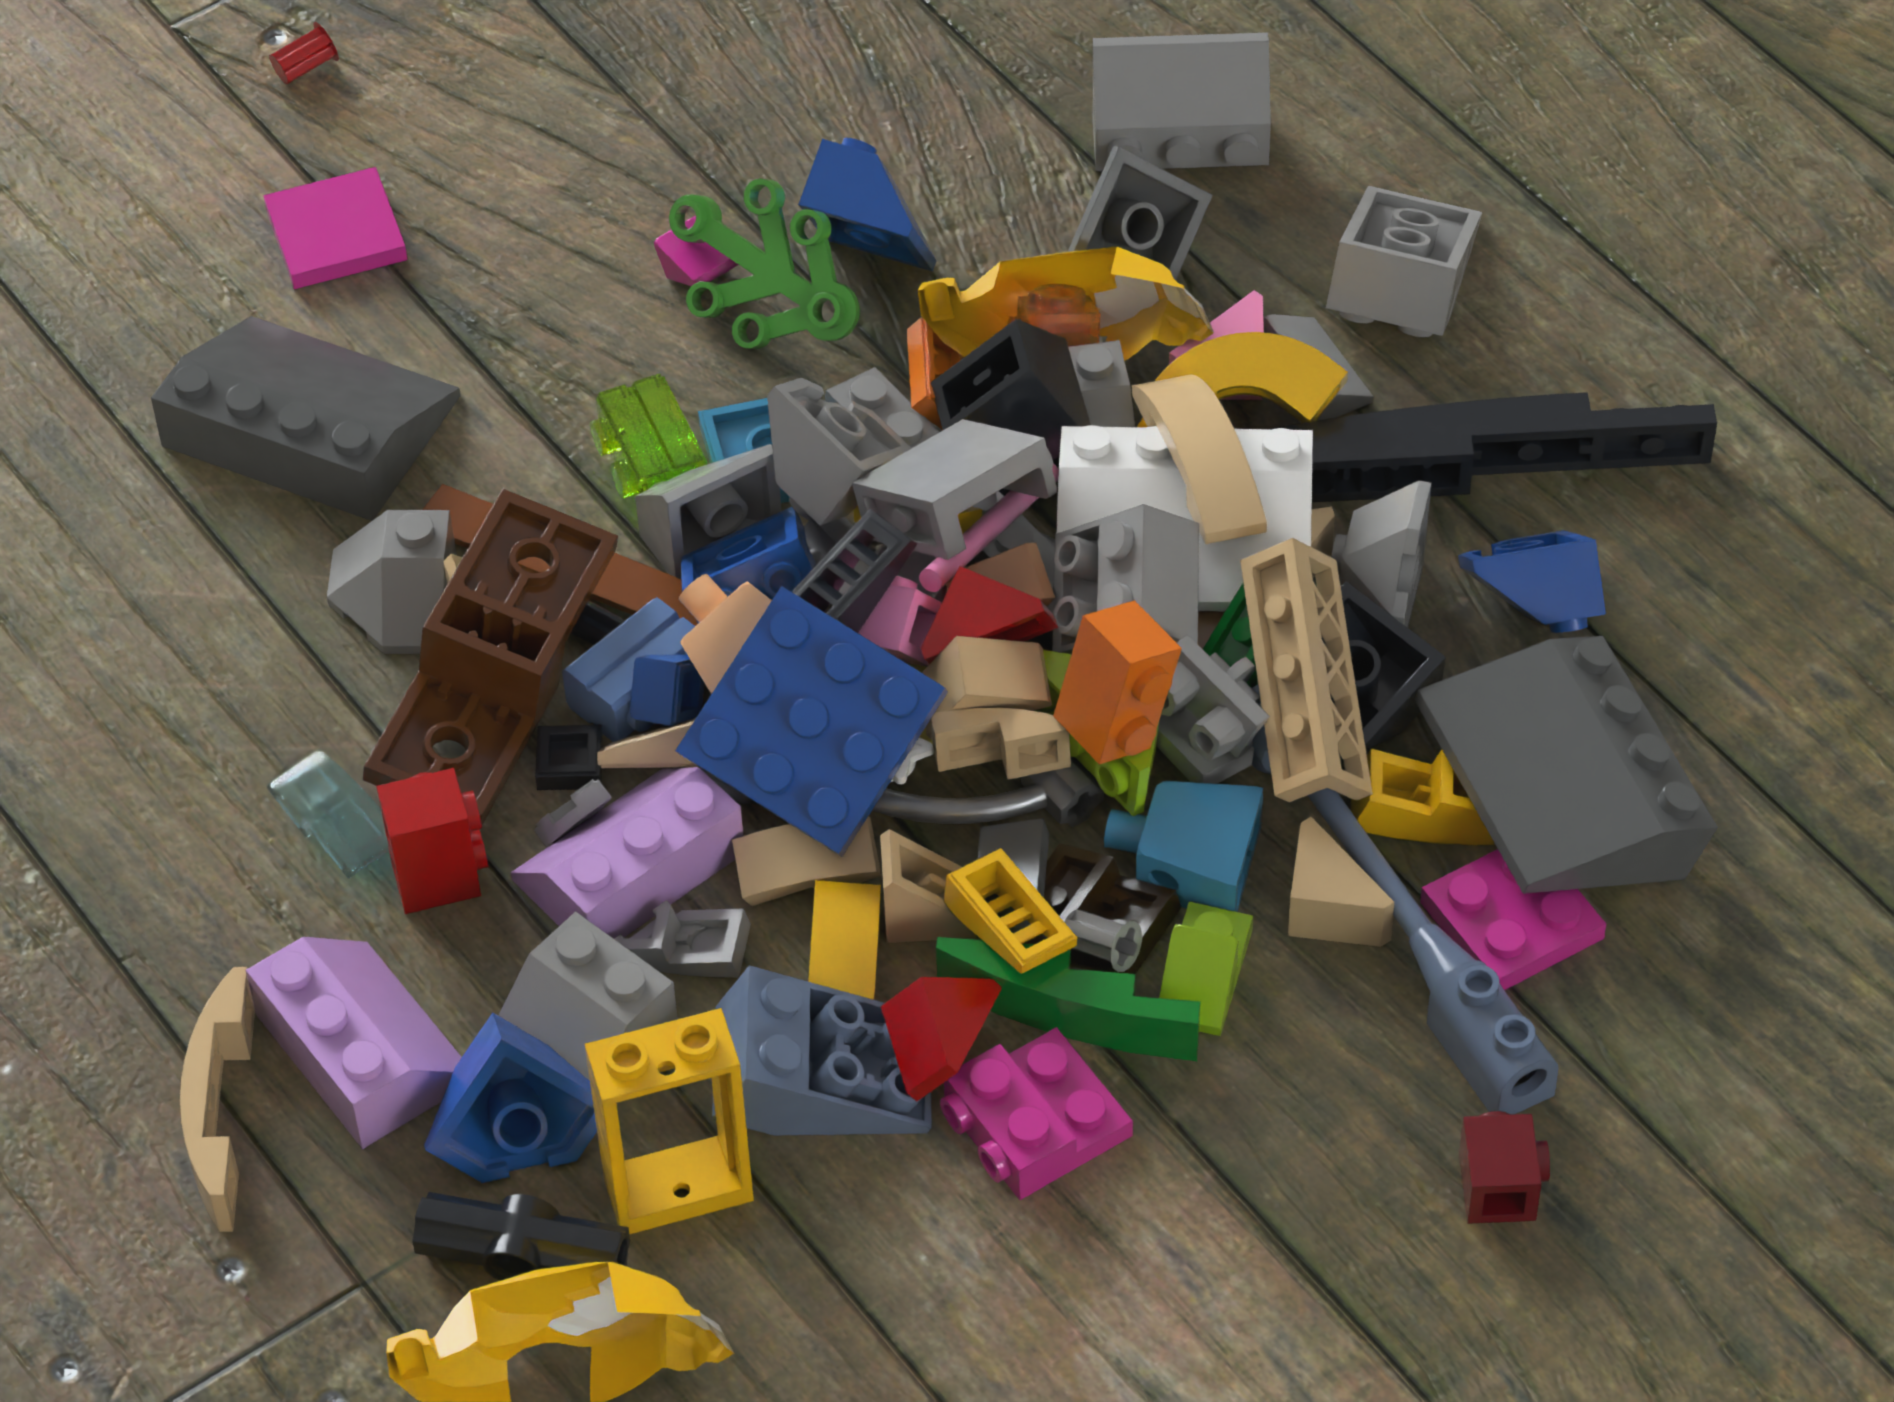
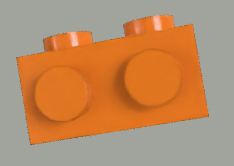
M1135 600L1083 615L1053 717L1099 765L1125 756L1137 755L1150 749L1156 736V729L1168 691L1172 686V679L1182 648Z

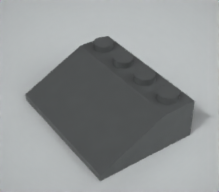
M250 316L182 356L153 394L151 401L162 447L373 521L461 394L459 387Z
M1603 636L1549 639L1418 689L1413 698L1523 894L1685 880L1718 828Z

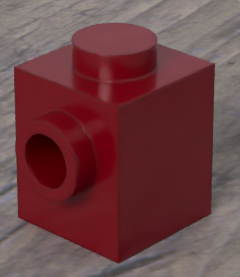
M1491 1111L1480 1116L1463 1117L1459 1159L1467 1224L1536 1221L1541 1182H1549L1550 1156L1547 1140L1536 1141L1532 1114L1511 1115L1502 1111Z

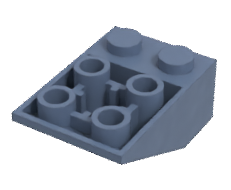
M749 965L716 1005V1009L722 1008L740 1062L747 1129L774 1136L928 1133L932 1128L931 1092L917 1102L906 1093L881 1006L884 1004L883 1002ZM713 1096L712 1119L716 1120Z

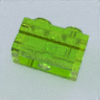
M660 373L636 380L631 387H627L624 384L599 392L596 397L598 419L590 421V429L599 454L603 456L611 453L615 461L611 463V472L616 489L622 499L632 496L636 504L635 496L648 490L656 483L668 481L689 470L707 465V460L665 377L661 376Z

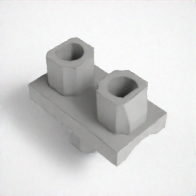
M1187 634L1177 642L1182 650L1172 679V686L1168 691L1161 715L1170 717L1185 706L1199 720L1188 734L1191 745L1207 761H1211L1229 751L1238 759L1251 748L1254 736L1270 717L1257 704L1260 701V696L1247 684V681L1254 674L1256 666L1247 657H1244L1230 667L1217 653L1209 656Z

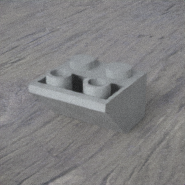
M1142 504L1055 534V599L1053 615L1059 628L1053 630L1052 651L1072 654L1083 615L1134 600L1176 643L1187 634L1197 643L1198 522Z

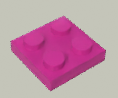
M1498 849L1423 886L1421 890L1420 903L1439 927L1475 960L1482 961L1487 967L1493 969L1497 973L1499 983L1504 990L1584 950L1605 937L1606 922L1578 889L1523 894Z

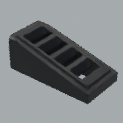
M869 509L797 585L792 593L825 612L829 604H832L833 606L826 614L858 633L918 543L878 513ZM874 538L888 547L880 556L868 548ZM859 560H862L869 566L862 575L854 570ZM844 582H847L851 587L843 595L839 590Z

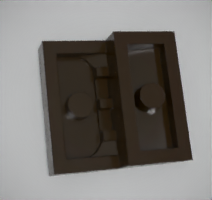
M1061 843L1058 844L1047 860L1044 899L1063 921H1065L1070 912L1082 910L1121 924L1135 921L1140 925L1142 931L1140 952L1132 966L1124 972H1117L1111 962L1071 949V969L1136 974L1181 909L1176 890L1122 876L1119 873L1114 857ZM1040 934L1025 942V944H1037L1047 939L1044 934Z

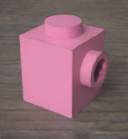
M896 576L858 634L905 663L928 667L930 664L924 659L921 646L942 602L917 590L918 584L916 582Z

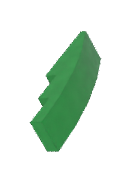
M937 937V977L994 979L1002 987L990 1010L997 1015L1045 1032H1049L1057 1027L1065 1038L1114 1050L1197 1062L1201 1001L1136 997L1135 974L1071 969V949L1021 974L983 940ZM1023 943L1022 945L1027 949L1035 944Z

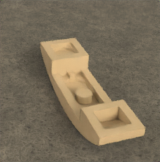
M1192 374L1132 385V396L1147 427L1157 426L1186 484L1187 508L1193 520L1199 523V532L1204 543L1210 544L1266 533L1267 521L1249 463L1227 413L1211 388L1200 377Z
M233 967L208 999L191 1035L181 1077L180 1111L184 1140L200 1197L219 1232H233L239 1171L230 1136L216 1137L223 1062L224 1060L251 1059L255 1007L246 974L247 967Z

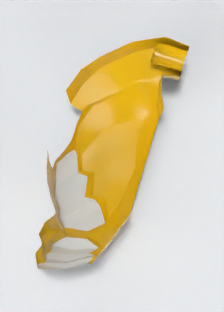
M1119 247L1061 252L1000 261L965 291H959L955 278L923 282L918 289L922 318L946 345L964 357L1015 319L1048 332L1070 329L1095 336H1107L1105 342L1120 340L1124 361L1132 357L1152 340H1157L1167 346H1182L1189 339L1202 341L1214 333L1202 304L1184 288V285L1179 284L1173 278L1171 271L1167 267Z
M592 1262L538 1269L472 1289L453 1308L435 1337L430 1339L427 1330L415 1329L387 1339L386 1352L389 1377L416 1400L421 1402H511L507 1360L525 1348L542 1343H561L577 1347H591L590 1402H606L634 1389L662 1368L676 1371L696 1370L705 1362L719 1363L734 1354L720 1326L715 1321L701 1314L700 1310H696L687 1304L677 1288L658 1276L614 1262Z

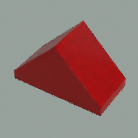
M959 566L923 641L921 651L924 659L931 664L956 636L1024 642L1059 627L1055 616L1039 598Z
M920 977L881 1006L906 1093L916 1102L958 1073L1002 989L994 979Z

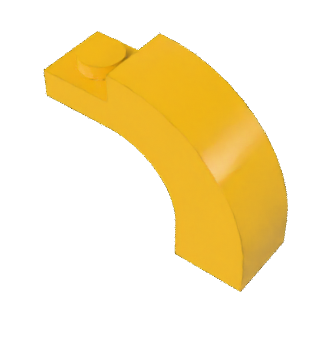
M1243 332L1220 336L1191 348L1169 364L1155 379V381L1190 374L1196 375L1211 388L1218 400L1234 395L1259 396L1276 403L1301 423H1311L1318 420L1346 384L1348 371L1316 348L1299 340L1273 333ZM1143 418L1137 427L1147 428Z

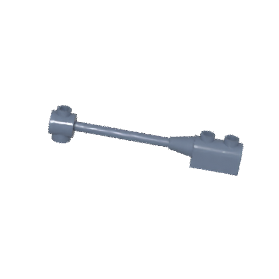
M1256 685L1252 687V689L1260 696L1259 686ZM1263 725L1252 741V747L1254 748L1252 766L1261 772L1271 774L1265 727ZM1325 788L1308 795L1352 859L1395 902L1393 916L1410 939V947L1430 992L1427 1025L1489 1112L1502 1111L1513 1115L1555 1096L1558 1064L1536 1035L1533 1023L1521 1014L1500 985L1497 973L1490 967H1487L1484 962L1475 960L1441 928L1429 921L1338 792ZM1524 1075L1526 1076V1078L1530 1077V1079H1528L1526 1082L1514 1086L1516 1082Z

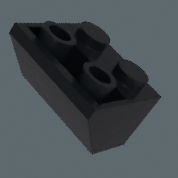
M1018 319L1012 321L931 382L943 430L964 419L1044 437L1046 446L1052 456L1053 464L1057 467L1059 466L1062 426L1084 427L1091 425L1066 338ZM1003 488L999 490L1003 496L1010 491Z

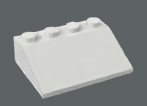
M1095 425L1084 427L1062 426L1056 534L1142 504L1194 521L1187 508L1186 484L1157 426L1147 428L1100 427ZM1285 428L1272 430L1235 429L1256 483L1267 521V532L1210 544L1204 543L1199 532L1198 611H1226L1243 583L1240 560L1291 538L1311 547L1313 430H1289Z

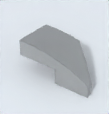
M666 900L652 910L656 919L630 938H624L621 934L615 938L617 942L659 972L701 977L739 978L751 923L744 908L681 910L675 914L671 904Z

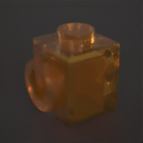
M1045 284L1028 291V296H1018L1017 316H1009L1007 325L1018 319L1066 338L1068 347L1099 343L1101 313L1090 296L1086 295V291L1082 288L1067 284Z

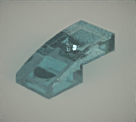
M320 749L268 784V791L303 835L308 837L313 834L348 879L389 851L381 808L345 770Z

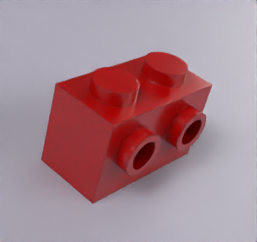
M450 768L433 773H419L408 779L376 786L391 864L404 913L409 914L480 897L481 891L477 870L488 868L486 851L479 830L482 829L474 792L472 790L461 793L455 769Z

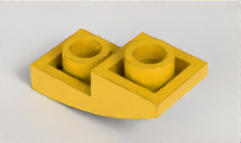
M815 880L808 982L874 1000L881 885Z

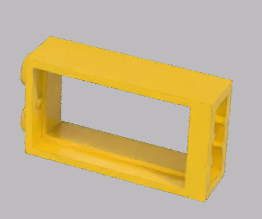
M722 1008L584 1044L604 1182L619 1226L629 1227V1234L754 1201L741 1067ZM675 1069V1071L670 1075L665 1076L659 1073ZM712 1078L718 1136L624 1160L617 1110L618 1102ZM678 1189H687L689 1191V1194L685 1197L680 1198L674 1195Z

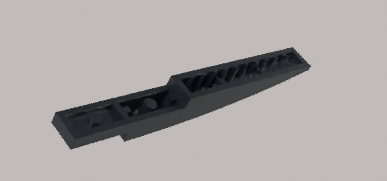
M1588 392L1418 406L1312 421L1311 423L1304 422L1268 429L1313 430L1312 502L1380 499L1417 481L1431 483L1430 496L1470 494L1473 475L1711 463L1717 419L1714 404L1632 409L1615 408L1591 411Z

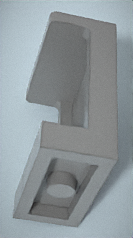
M964 419L852 482L861 518L871 509L918 543L913 551L941 557L946 560L966 549L958 519L959 513L1002 488L1044 499L1057 493L1052 470L1053 460L1044 437Z

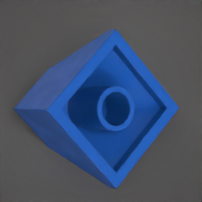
M844 138L842 144L822 139L798 204L802 210L821 211L829 218L831 234L828 240L830 242L933 272L937 260L890 172L876 154L877 149L853 138ZM813 217L809 218V220L817 229V223Z

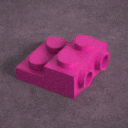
M1057 1027L1009 1054L1001 1044H998L962 1064L958 1073L944 1082V1097L940 1099V1106L947 1122L956 1133L961 1135L966 1132L978 1147L980 1161L988 1175L997 1183L1004 1180L1019 1200L1133 1136V1120Z

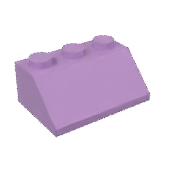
M699 767L662 768L512 871V881L558 926L576 911L613 939L620 934L626 937L653 918L655 915L652 910L667 900L670 904H673L735 860L732 839L743 836L741 806Z
M301 937L246 969L257 1017L362 1149L442 1101L454 1068L462 1057L368 942Z

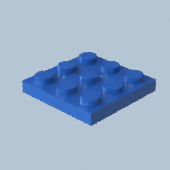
M781 586L675 751L843 857L948 691L944 686Z

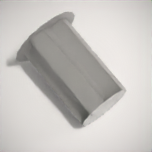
M1082 910L1070 912L1064 921L1078 938L1077 946L1071 949L1111 962L1117 972H1124L1129 969L1140 952L1142 931L1140 925L1135 921L1121 924Z

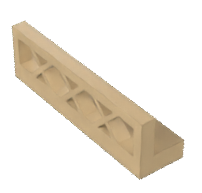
M1294 538L1240 560L1261 707L1270 716L1264 727L1274 796L1287 802H1292L1325 788L1334 790L1356 801L1372 795L1337 561ZM1312 573L1315 574L1317 587L1313 582ZM1340 755L1344 760L1345 770L1341 768Z

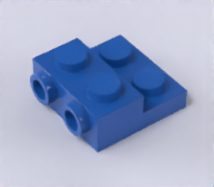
M793 507L787 508L681 556L682 592L695 579L704 574H708L727 596L731 595L740 585L747 581L771 600H773L781 586L792 592L817 565L807 546L805 527L798 513Z

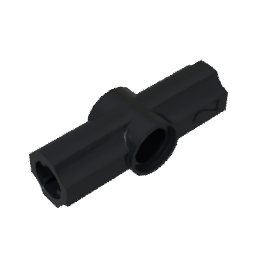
M428 1192L426 1197L421 1198L415 1215L412 1243L415 1254L481 1265L493 1278L501 1281L533 1270L582 1263L614 1262L627 1266L630 1234L629 1227L562 1216L550 1203L530 1195H510L504 1198L501 1204Z

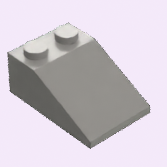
M1368 186L1339 241L1326 308L1339 311L1343 318L1356 323H1371L1377 320L1398 325L1400 331L1415 337H1429L1432 334L1443 336L1452 315L1482 212Z

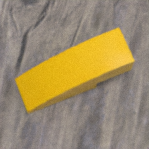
M1370 749L1367 754L1373 794L1357 801L1351 798V812L1366 833L1428 843L1495 845L1443 750L1439 752L1433 763L1429 764Z

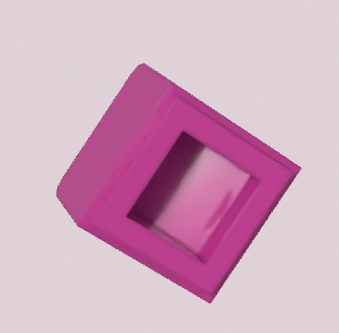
M696 216L685 221L688 229L694 225ZM672 230L659 236L654 241L655 250L667 279L688 286L701 281L711 282L739 265L706 242L694 243L683 241Z

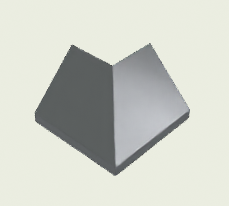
M1113 146L1068 252L1119 247L1163 264L1171 271L1173 278L1176 280L1213 195L1120 147Z

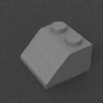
M576 911L529 953L498 1015L549 1045L588 1080L589 1073L585 1043L678 1019L673 981Z

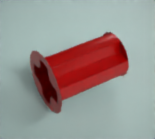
M314 22V29L269 55L275 72L285 84L291 83L331 58L339 61L337 50L331 38L317 22Z

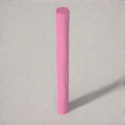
M1053 464L1052 470L1055 482H1057L1059 470L1057 466ZM1010 490L963 533L966 545L964 551L948 560L937 557L921 571L919 581L923 588L930 592L939 591L955 576L959 566L965 567L1040 497Z

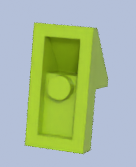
M1189 902L1182 925L1175 924L1171 933L1159 998L1201 1001L1199 1032L1221 1036L1252 934L1253 915Z

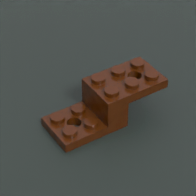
M502 489L423 626L418 672L363 768V781L378 786L408 779L419 773H433L454 768L461 793L473 790L481 824L483 825L559 686L565 642L616 551L618 535ZM528 557H536L547 562L550 568L542 573H530L523 570L517 562ZM451 740L461 744L466 752L457 758H444L435 753L432 747L441 741Z

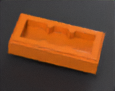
M921 317L907 328L911 408L942 429L931 382L962 360L964 356L946 345Z

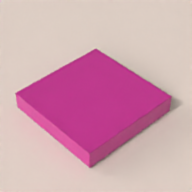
M376 167L263 195L265 208L294 289L408 260L403 238Z

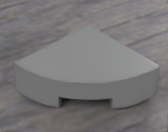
M592 779L570 795V801L552 813H547L536 824L537 827L534 831L546 848L600 812L612 798L599 779L596 781Z

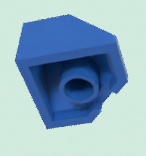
M1562 530L1508 539L1491 544V556L1482 557L1481 550L1469 551L1458 555L1461 569L1527 618L1544 625L1549 624L1550 632L1559 633L1581 630L1588 627V617L1606 614L1596 539Z
M492 1012L454 1068L424 1144L425 1150L481 1183L510 1177V1171L548 1163L549 1167L575 1162L597 1132L590 1081L549 1045Z

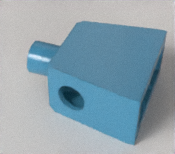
M1163 781L1155 787L1147 816L1141 814L1132 816L1129 812L1111 809L1105 830L1104 847L1136 853V879L1175 889L1183 908L1187 909L1188 903L1194 902L1238 912L1261 830L1263 788L1246 785Z

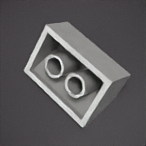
M1268 32L1093 38L1092 122L1095 171H1103L1113 146L1120 147L1161 169L1269 165L1271 110Z

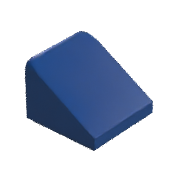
M687 654L644 655L635 659L630 703V715L633 719L673 726L698 716L703 705L704 681Z

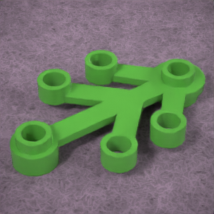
M762 178L755 179L747 185L744 191V203L749 211L758 215L765 252L722 223L721 210L713 199L707 196L688 194L680 197L673 204L669 214V223L671 230L679 239L694 243L706 242L753 274L752 276L723 284L704 281L693 284L686 296L688 309L697 317L715 318L721 315L725 308L782 293L798 304L799 307L768 317L760 313L749 312L739 315L732 326L733 339L739 346L749 349H761L767 346L771 339L808 330L817 339L824 341H837L845 338L854 330L858 323L860 306L855 293L847 285L837 282L828 240L831 234L829 218L821 211L804 209L797 212L790 223L792 238L797 243L806 246L811 282L795 272L782 211L785 202L784 190L778 182ZM767 187L770 190L771 199L769 204L762 208L758 202V195L762 188ZM692 207L696 213V221L688 229L685 225V214ZM813 217L817 223V231L809 239L805 235L804 226L806 221ZM709 289L713 295V303L708 310H705L701 305V296L705 290ZM827 300H830L834 305L835 311L833 317L826 322L822 317V307ZM754 320L758 324L759 334L751 342L747 337L746 329L748 324Z

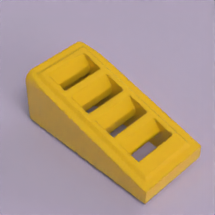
M1002 848L946 875L944 903L966 927L1021 974L1077 946V936ZM993 894L999 896L988 903L984 900ZM1009 907L1015 910L1001 918L997 915V913ZM1025 920L1031 923V925L1015 933L1010 931V928ZM1040 934H1044L1047 939L1027 949L1022 945Z

